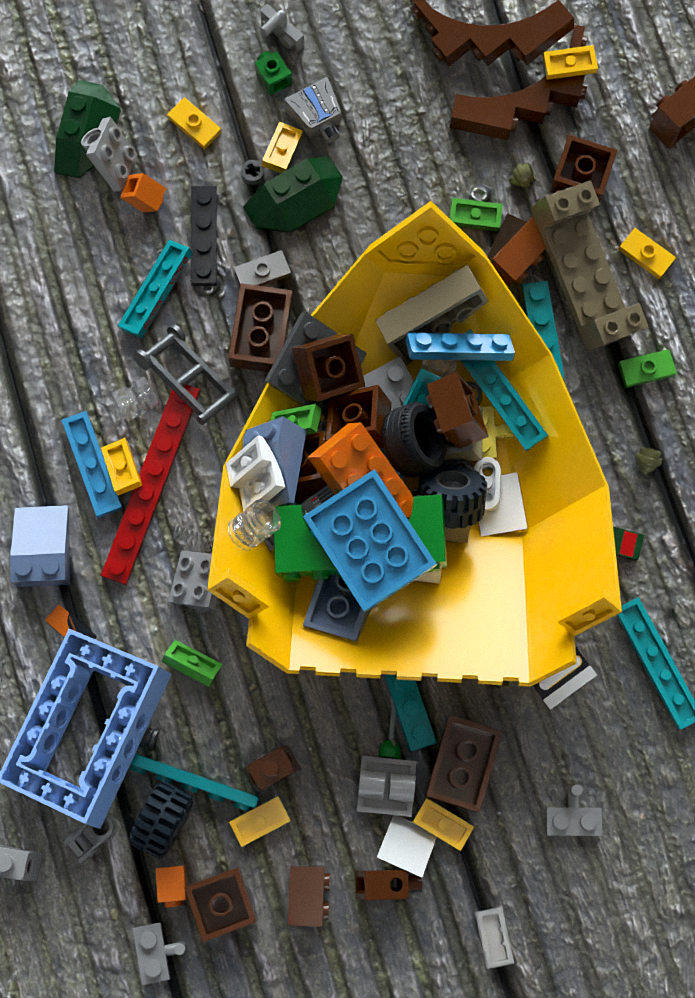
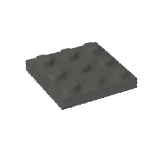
M301 312L264 382L301 406L316 404L321 408L320 418L327 422L329 398L321 401L304 400L292 348L338 333L307 312ZM356 346L361 365L367 353Z

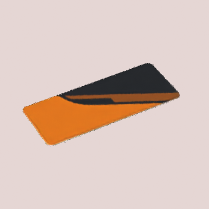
M57 605L45 619L48 624L64 637L68 629H71L90 638H97L93 632L61 605Z

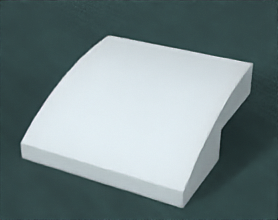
M262 436L255 437L226 463L230 487L239 489L244 513L254 514L285 488L279 465Z

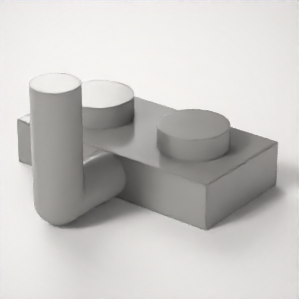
M268 4L260 10L262 25L260 30L265 36L273 32L279 37L284 47L287 49L291 48L296 53L304 47V35L287 21L284 10L276 12Z
M572 785L568 788V808H545L546 836H602V808H579V795L582 794L583 789L580 785Z
M161 922L134 927L133 934L142 985L170 980L167 956L182 955L187 951V944L185 942H177L165 945Z

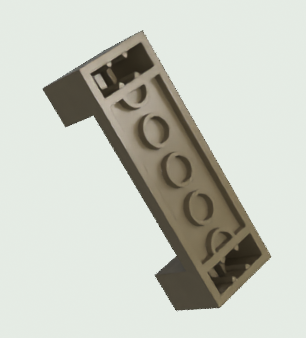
M591 180L545 196L530 208L587 352L634 335L649 327L640 303L625 308L588 215L589 212L600 205Z

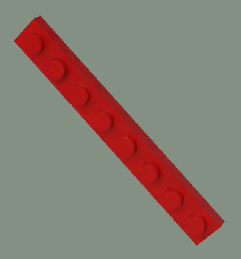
M186 385L184 388L198 400L201 392L200 389ZM171 390L139 474L143 486L133 489L100 575L103 578L126 586L193 413V410L173 390Z

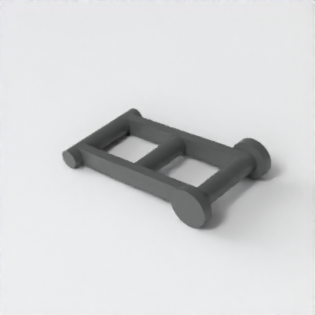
M172 324L167 328L168 334L147 351L138 350L135 352L134 359L142 369L148 370L151 368L198 415L196 417L198 423L204 425L237 398L240 393L235 387L230 389L184 342L186 338L182 329ZM172 344L194 365L178 379H175L155 359L156 356ZM201 373L223 394L206 409L184 388Z

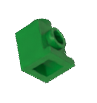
M267 51L257 58L258 61L255 62L256 73L270 96L292 85V73L285 65L278 51L272 54Z

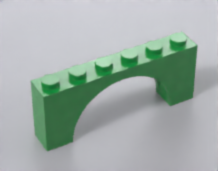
M442 494L414 496L409 522L437 563V566L428 572H439L441 567H447L444 501ZM302 505L273 507L275 573L286 582L300 581V577L311 576L313 580L328 579V575L339 574V577L342 578L322 545L310 532L308 524L303 517L306 515V511Z

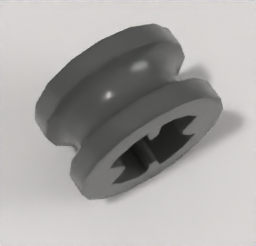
M248 160L242 166V179L250 186L259 185L264 180V167L261 166L262 164L259 161ZM253 168L257 172V176L252 177L249 174V169Z
M149 724L139 747L147 746L148 750L152 751L157 742L160 728L152 729Z

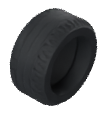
M419 402L410 403L391 410L386 415L382 425V442L385 453L392 466L406 477H418L438 470L446 456L445 435L438 433L434 423V419L437 416L429 407Z

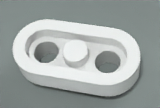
M485 457L475 464L474 470L478 471L479 475L485 477L487 482L486 494L492 496V500L485 503V511H491L500 503L501 468L495 459ZM485 469L493 470L491 476L483 475Z

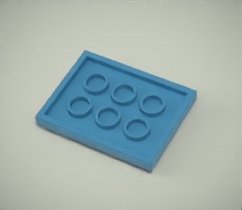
M375 469L303 516L365 613L437 566V563Z

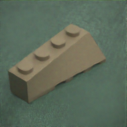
M467 265L462 269L454 271L442 281L432 284L420 294L410 297L405 303L395 309L385 312L383 316L376 319V322L388 346L397 357L402 358L405 366L413 361L409 358L405 342L407 332L449 333L454 322H463L486 304L488 299Z

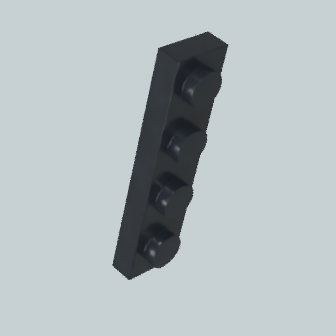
M191 186V250L193 252L191 255V286H217V186Z

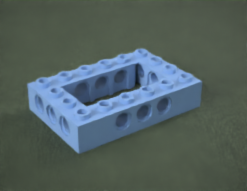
M68 629L0 771V783L82 823L101 829L172 674L157 665ZM93 671L128 686L122 688L117 696L118 702L110 719H106L104 723L106 724L104 732L98 744L94 745L92 749L94 753L85 772L82 771L79 777L80 787L46 772L86 685Z

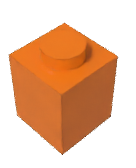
M144 173L128 175L120 198L141 212L158 211L162 205L166 188Z
M186 865L155 868L158 903L165 902V908L182 906V900L188 899L184 888L187 887Z

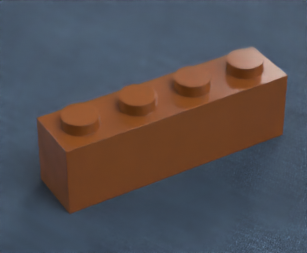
M533 216L490 261L507 287L514 282L519 284L529 274L526 269L530 265L535 267L545 257L542 252L546 247Z

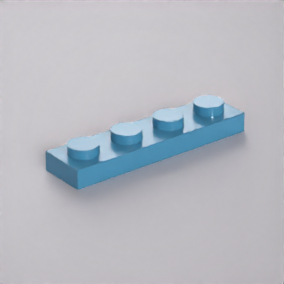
M407 332L405 338L410 359L513 361L515 355L509 334Z
M87 411L62 419L97 518L122 510L121 502L114 491L103 453Z

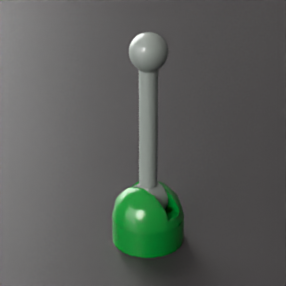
M390 696L392 708L389 738L380 745L378 757L400 759V745L394 740L396 709Z

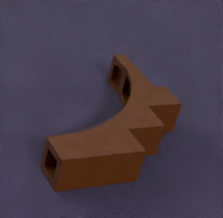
M410 0L412 6L409 8L418 20L420 18L423 19L426 23L424 26L427 32L433 37L431 38L434 47L432 53L439 62L444 60L448 66L452 65L469 50H471L479 62L483 60L489 66L509 49L516 60L520 61L522 59L528 65L575 28L574 17L559 0L531 17L500 25L465 23L441 14L433 9L426 0Z
M575 24L569 48L586 46L588 37L583 36L585 26ZM585 75L549 80L545 76L537 83L523 90L502 96L471 97L456 94L449 128L508 140L510 131H516L518 119L543 124L545 115L550 116L553 103L577 108L579 100L585 99L588 84L583 83Z

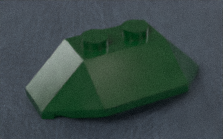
M78 80L69 90L56 137L55 174L80 179L86 172L95 167L87 157V151L82 146L81 140L90 130L98 128L103 118L111 117L117 125L121 112L120 107L104 85Z
M330 157L308 158L264 183L247 201L243 209L256 229L292 233L335 208L343 176Z

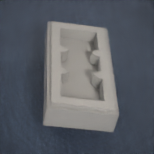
M282 250L234 267L240 284L264 286L291 276V271Z
M503 907L474 912L486 969L514 964Z

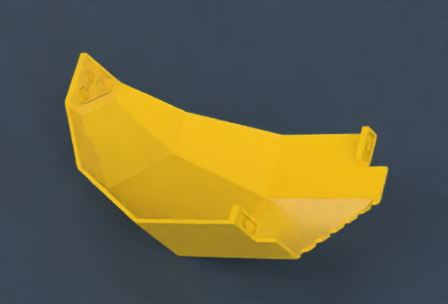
M432 201L370 244L311 316L338 334H353L356 346L367 353L361 364L362 373L365 376L398 358L386 343L376 319L383 316L385 312L405 303L410 297L427 290L432 284L447 278L454 271L468 265L486 295L488 302L463 322H454L449 333H466L471 329L474 334L510 335L515 351L513 361L494 362L548 434L547 438L528 451L524 449L515 435L514 438L496 439V461L500 465L501 475L516 472L518 474L527 529L481 536L479 522H476L475 525L470 526L468 543H453L446 540L447 567H442L440 583L413 581L373 607L357 642L304 627L303 623L318 580H313L311 576L300 577V581L286 582L275 573V548L270 551L259 532L274 523V513L270 511L258 516L244 513L240 491L238 488L230 487L226 463L242 450L243 437L246 430L269 422L272 412L301 407L300 404L266 384L223 466L207 590L249 619L246 646L287 674H299L300 670L316 671L315 675L340 676V672L356 673V677L378 679L381 678V674L397 675V680L421 681V676L437 677V682L462 683V678L478 679V684L502 685L503 681H518V686L531 687L577 664L575 636L622 612L609 486L552 353L484 251ZM412 359L413 361L406 366L413 380H415L420 368L442 378L457 372L466 382L470 381L477 384L461 360ZM473 389L475 396L477 397L478 393L475 389ZM482 391L483 400L479 406H493L488 397ZM494 407L495 426L506 424ZM321 418L319 419L317 433L326 432L327 422ZM469 461V462L473 465V468H474V467H475V464H476L478 461ZM485 469L483 475L491 476L493 470ZM404 476L402 481L411 491L418 488L420 476Z

